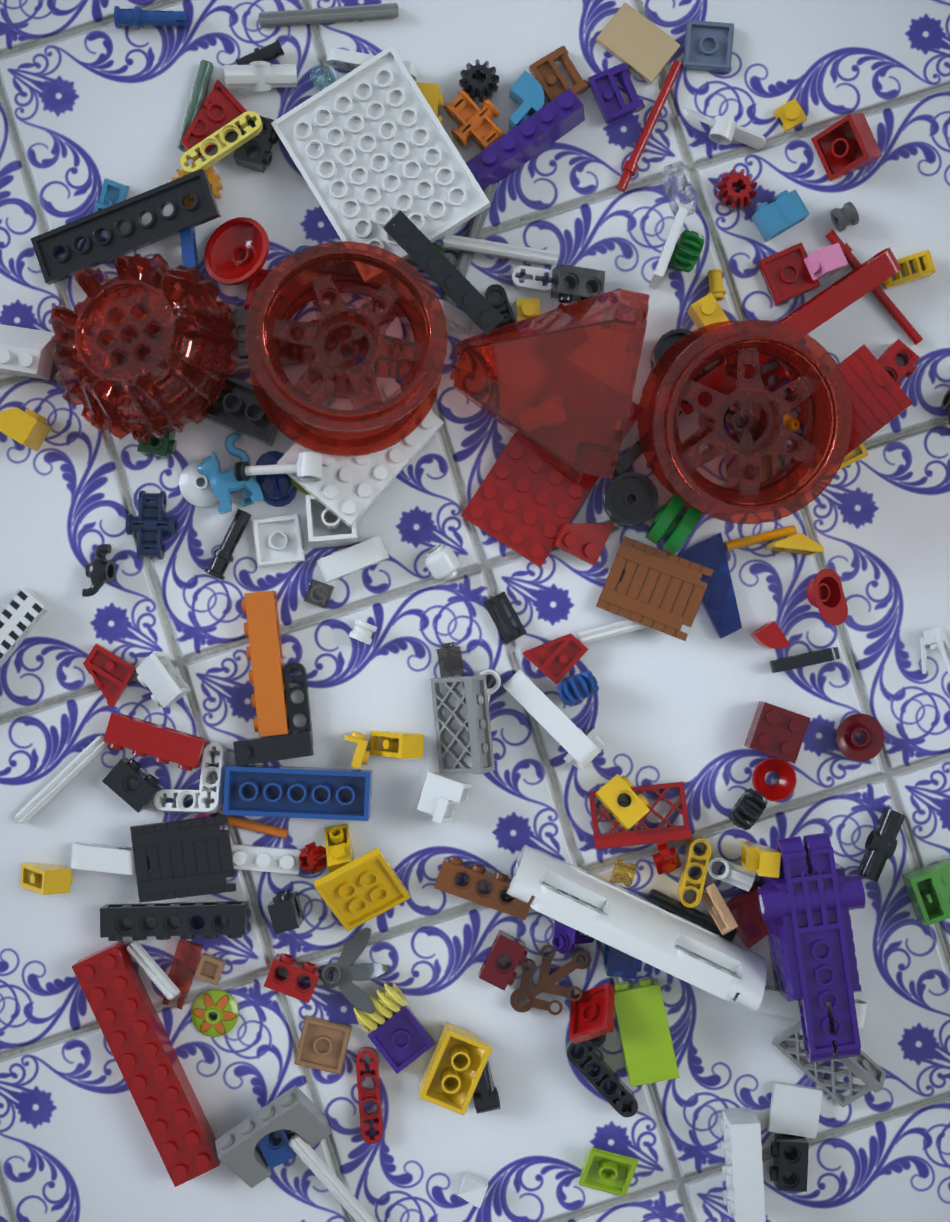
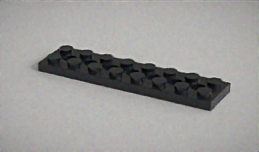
M200 169L31 238V242L45 283L51 285L221 217L206 171ZM193 195L195 203L192 207L187 208L185 206V199ZM168 204H172V214L169 216H164V207ZM150 213L152 216L151 222L143 225L141 221L142 216ZM129 222V231L122 234L120 231L121 224ZM107 230L109 234L108 239L105 242H100L99 234ZM81 239H86L87 247L83 251H79L78 242ZM64 247L66 255L64 258L58 259L57 251Z

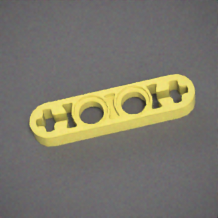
M254 111L244 112L186 151L180 158V165L187 175L200 169L205 171L257 136L263 128L260 116ZM249 119L253 122L255 121L256 126L254 128L250 125L248 126L247 121ZM239 125H241L242 130H244V135H242L240 129L238 128ZM230 131L238 134L237 140L232 143L225 140L226 134ZM211 144L218 147L217 153L213 156L205 153L206 147ZM199 152H201L203 158L205 159L204 162H203L202 159L199 157V155H198ZM189 159L195 161L196 166L194 168L188 166L187 161Z

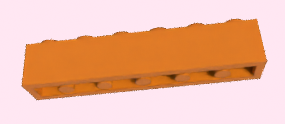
M276 591L245 593V599L241 600L243 613L247 615V623H244L245 637H249L250 646L246 647L247 660L251 661L252 670H249V682L254 684L255 693L251 694L252 708H256L257 718H254L253 721L254 730L259 733V737L289 734Z

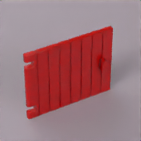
M863 344L808 388L804 394L799 395L789 403L788 409L793 412L799 407L803 411L796 417L824 453L833 448L836 454L830 460L835 465L910 407L913 402Z

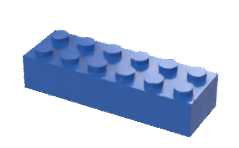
M229 764L225 766L223 815L369 821L371 818L373 770L269 765L236 766V764Z

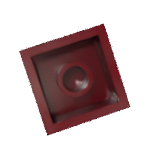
M759 701L744 746L795 764L811 718Z

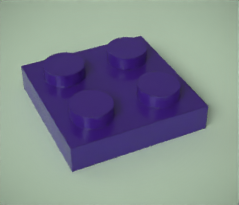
M402 1006L400 1011L395 1012L391 1018H387L384 1024H379L376 1030L368 1033L369 1039L396 1074L435 1045L434 1039L408 1006Z

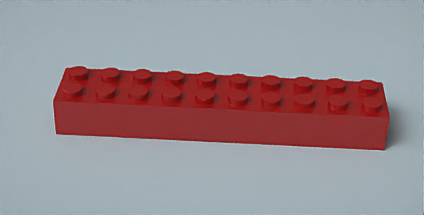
M123 940L76 962L71 967L174 1186L177 1187L218 1167L221 1161L218 1159L215 1144L216 1137L129 953L126 951Z

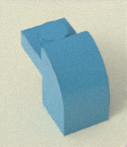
M524 71L510 88L509 98L519 105L518 109L509 118V128L511 130L544 107V91L542 86L528 72Z

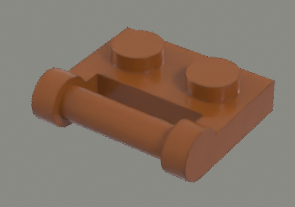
M565 46L559 47L529 66V71L542 86L544 95L549 103L569 88L575 95H579L590 87L588 82L582 79L570 60L569 52ZM556 61L562 63L575 84L574 86H569L557 67Z

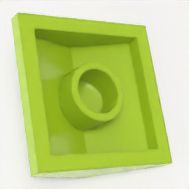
M591 1147L585 1156L579 1185L625 1197L638 1165V1159Z

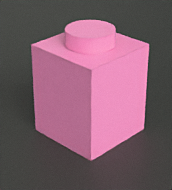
M839 243L818 249L804 259L813 281L832 275L848 265Z

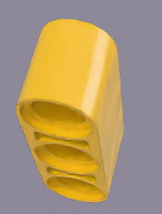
M693 836L687 842L677 887L678 899L688 908L696 907L702 899L711 857V845L701 836ZM698 842H703L705 845L704 851L699 854L694 853V845ZM692 866L700 868L699 874L695 877L688 875V871ZM686 890H694L695 895L691 900L683 899V894Z

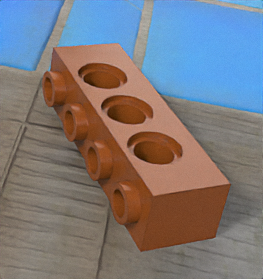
M450 856L449 859L444 857L435 882V889L526 920L533 895L528 903L515 897L509 900L504 899L501 893L510 886L511 880H508L509 876L500 872H495V874L485 872L486 868L477 864H472V867L465 865L462 859ZM459 873H466L470 879L467 883L461 884L457 882L456 876ZM482 881H489L492 884V888L487 892H483L479 889L478 885Z

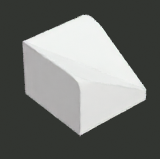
M465 1172L457 1195L475 1207L480 1208L488 1188V1180Z

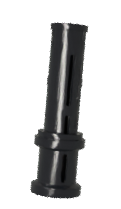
M240 509L237 510L219 549L216 548L214 550V557L204 572L224 581L225 577L223 575L229 563H232L234 560L232 555L247 523L252 517L251 514Z

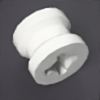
M355 619V627L349 633V637L371 645V636L378 627Z

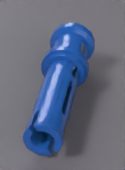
M135 6L134 9L114 7V22L117 29H121L122 26L141 29L144 25L188 27L187 10L158 11L142 10L139 6Z

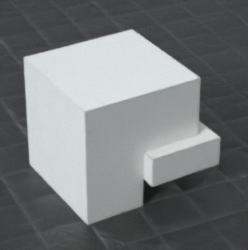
M428 772L417 810L434 815L432 821L438 823L451 822L456 804L460 803V800L463 802L467 801L472 784L438 772Z

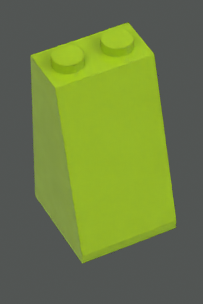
M644 977L639 979L637 983L629 984L628 981L616 983L614 1011L626 1074L631 1087L680 1078L658 980L653 979V977Z

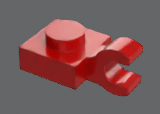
M665 840L656 843L659 853L652 855L658 875L671 873L680 868L681 865L675 847L668 849Z

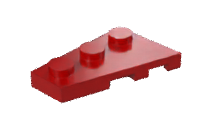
M218 79L209 97L205 99L197 117L194 118L181 140V145L186 151L244 112H247ZM234 131L228 132L225 136V139L229 137ZM214 144L208 145L205 153H210L217 146ZM199 152L198 155L202 159L203 156L201 152Z

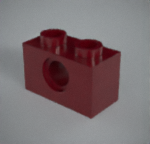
M499 930L479 971V978L504 991L507 985L512 986L517 976L515 969L518 963L522 964L528 953L525 950V942ZM502 956H507L511 959L510 964L507 966H501L497 961Z

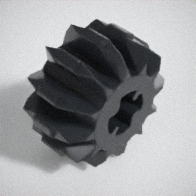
M478 59L475 61V66L468 62L466 64L467 70L461 71L460 87H463V91L468 95L470 94V98L473 101L476 97H479V102L482 103L484 96L491 100L492 92L498 91L497 83L499 82V76L495 75V66L489 68L488 61L480 65Z
M752 788L747 789L730 811L729 819L737 827L749 830L754 826L766 808L767 799L760 792Z

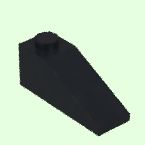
M311 731L250 738L233 742L236 766L314 755Z

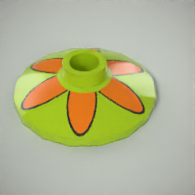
M207 990L199 995L192 1005L191 1017L193 1024L199 1032L206 1036H224L234 1028L238 1021L239 1009L237 1002L232 995L224 990ZM210 1012H216L217 1018L212 1019L209 1015Z

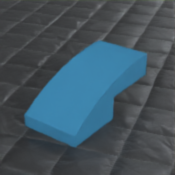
M104 178L99 202H95L93 213L126 200L130 186Z

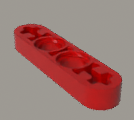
M366 1046L361 1048L356 1056L360 1127L362 1139L368 1144H375L380 1141L383 1134L379 1061L376 1050ZM366 1053L370 1058H373L369 1064L370 1071H365V1060H361ZM364 1078H373L376 1085L372 1089H366L362 1085ZM368 1101H373L377 1105V1110L373 1113H368L364 1109V1104ZM374 1119V1130H378L375 1136H371L370 1132H366L369 1130L370 1120Z

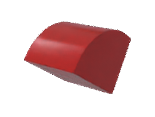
M769 621L750 634L756 643L765 648L781 649L790 645L775 621Z

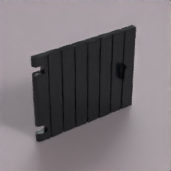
M220 815L131 826L139 902L236 891V883H227L226 880L227 877L235 876L229 830H220V824L228 823V816Z

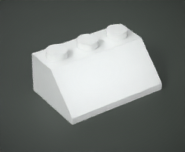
M0 324V372L50 380L58 333Z

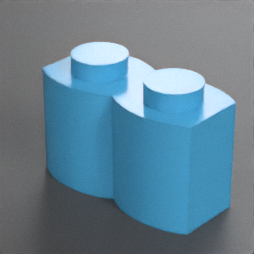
M784 190L775 197L776 201L770 204L764 202L754 209L755 213L751 219L765 242L794 227L809 216L810 213L796 190L791 192Z

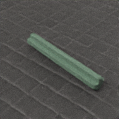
M200 61L177 148L182 152H186V150L181 145V140L194 118L197 117L205 101L214 68L210 61Z

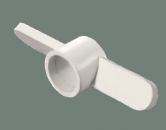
M685 107L682 111L683 114L711 125L708 137L715 143L730 145L732 139L755 149H762L765 146L766 138L763 135L737 125L731 118L716 116L715 119H712Z

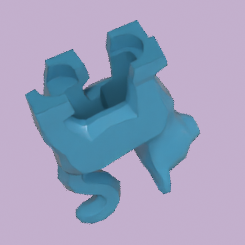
M237 432L229 434L224 442L227 452L232 456L240 458V462L247 461L250 465V457L247 452L234 446V442L241 438V434ZM212 451L211 456L203 459L197 465L198 473L205 475L209 479L211 490L220 501L219 514L232 511L230 494L238 491L243 494V499L241 500L243 507L252 505L253 502L264 500L260 485L254 478V475L250 476L248 481H237L234 476V468L221 472V462L215 451Z

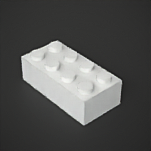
M751 1107L722 1109L723 1117H719L720 1132L724 1134V1141L720 1142L722 1157H725V1166H722L723 1181H726L727 1190H723L724 1205L727 1206L728 1213L733 1216L735 1222H766L760 1122Z

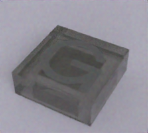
M311 579L304 601L327 609L334 586Z

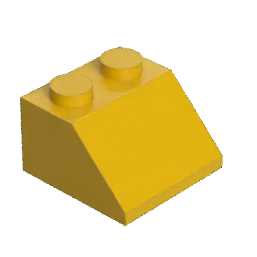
M13 408L0 412V432L37 452L52 427L45 423L47 421L45 417L29 408H26L25 411Z

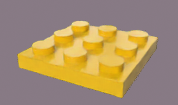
M379 848L314 881L315 889L347 932L410 899L408 890Z

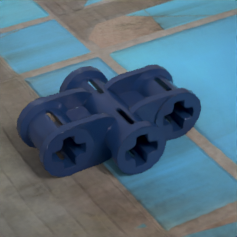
M141 490L138 498V516L127 514L126 533L127 535L138 533V559L158 557L159 560H163L165 556V534L177 535L178 519L176 515L166 517L167 495L165 491L146 493L145 490Z

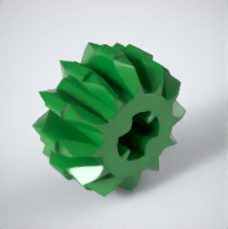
M684 230L677 240L670 259V265L681 272L689 273L692 271L700 257L704 245V236L699 235L695 231Z

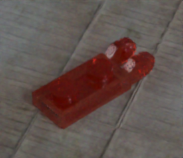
M186 939L179 940L168 975L179 991H181L177 1001V1008L181 1010L190 992L204 946ZM164 996L162 1004L168 1005L171 1000Z

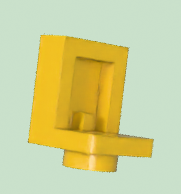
M356 731L346 734L344 740L357 743L351 767L361 769L362 765H367L371 751H368L367 748L370 740L365 739V734Z

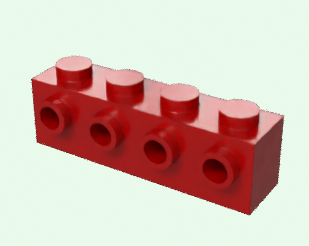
M116 712L111 713L103 741L110 743V748L117 750L128 748L133 750L132 754L136 756L146 757L148 754L156 757L155 761L169 764L171 761L178 763V768L192 771L193 768L200 767L208 739Z

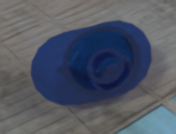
M268 451L260 456L255 466L277 464L284 454L278 451ZM287 474L255 475L264 501L269 505L283 507L290 504L295 498L297 488L293 485L291 477Z

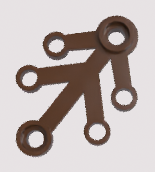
M551 945L543 946L541 949L542 963L538 984L530 988L531 974L536 969V963L532 959H525L521 964L523 972L520 988L513 991L510 997L512 1008L521 1013L527 1012L533 1007L549 1011L552 1015L560 1014L563 1009L560 1001L552 1000L549 1002L535 998L542 992L565 996L572 1001H579L583 995L579 987L573 986L570 988L556 985L555 983L577 968H588L592 962L590 953L586 950H577L570 962L549 975L552 959L555 957L556 951ZM546 948L552 949L553 953L550 957L544 955ZM579 955L585 956L586 961L584 964L577 962ZM527 961L533 964V968L530 971H527L524 967ZM573 989H577L580 993L577 999L571 996ZM521 995L526 998L524 1005L518 1003V997ZM552 1003L559 1004L560 1009L558 1012L551 1010Z

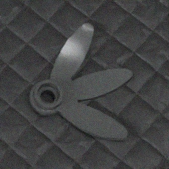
M366 927L350 940L337 963H329L322 969L321 980L328 987H339L346 999L359 1010L373 1014L375 1006L372 1000L352 981H367L378 978L389 971V966L381 963H362L351 966L362 954L370 939L371 929ZM332 971L337 972V978L334 980L329 978V974Z

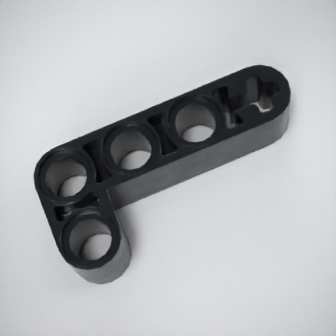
M606 1034L578 1044H574L568 1038L565 1048L571 1063L621 1116L627 1118L635 1115L638 1110V1103L634 1093L595 1052L605 1042ZM575 1045H580L583 1047V1050L579 1054H573L570 1051L571 1048ZM591 1063L599 1065L596 1071L591 1072L587 1070L588 1065ZM607 1081H614L616 1083L612 1089H605L603 1087ZM620 1093H621L622 1098H623L626 1102H629V1101H630V1104H629V1105H627V1104H625V1103L622 1104L621 1099H620V1097H619Z

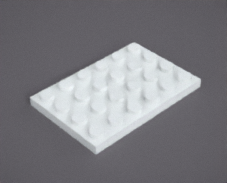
M371 362L284 454L277 464L296 463L298 461V454L302 452H316L323 455L322 480L320 482L299 481L297 473H288L287 475L334 515L339 517L347 526L351 527L355 520L365 512L436 434L444 422Z

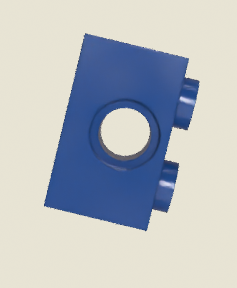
M277 1130L273 1132L280 1133L282 1139L276 1140L269 1133L259 1140L257 1144L270 1169L297 1156L296 1152L289 1146V1139L296 1134L295 1132L292 1133L291 1130Z

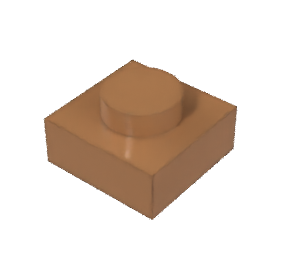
M203 953L194 977L217 985L226 960Z

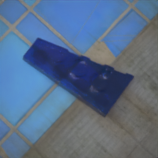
M721 533L678 553V557L714 570L711 577L702 575L700 581L708 584L701 603L719 639L741 629V620Z

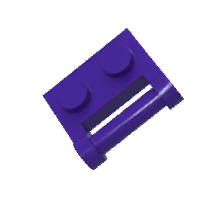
M621 63L588 78V84L606 124L631 113H637L645 108V104L642 99H639L628 74L629 68L627 63ZM614 77H620L631 103L625 104Z

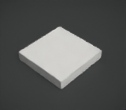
M300 514L252 520L257 567L305 561Z
M774 1081L767 1130L769 1132L816 1139L823 1090L821 1088Z

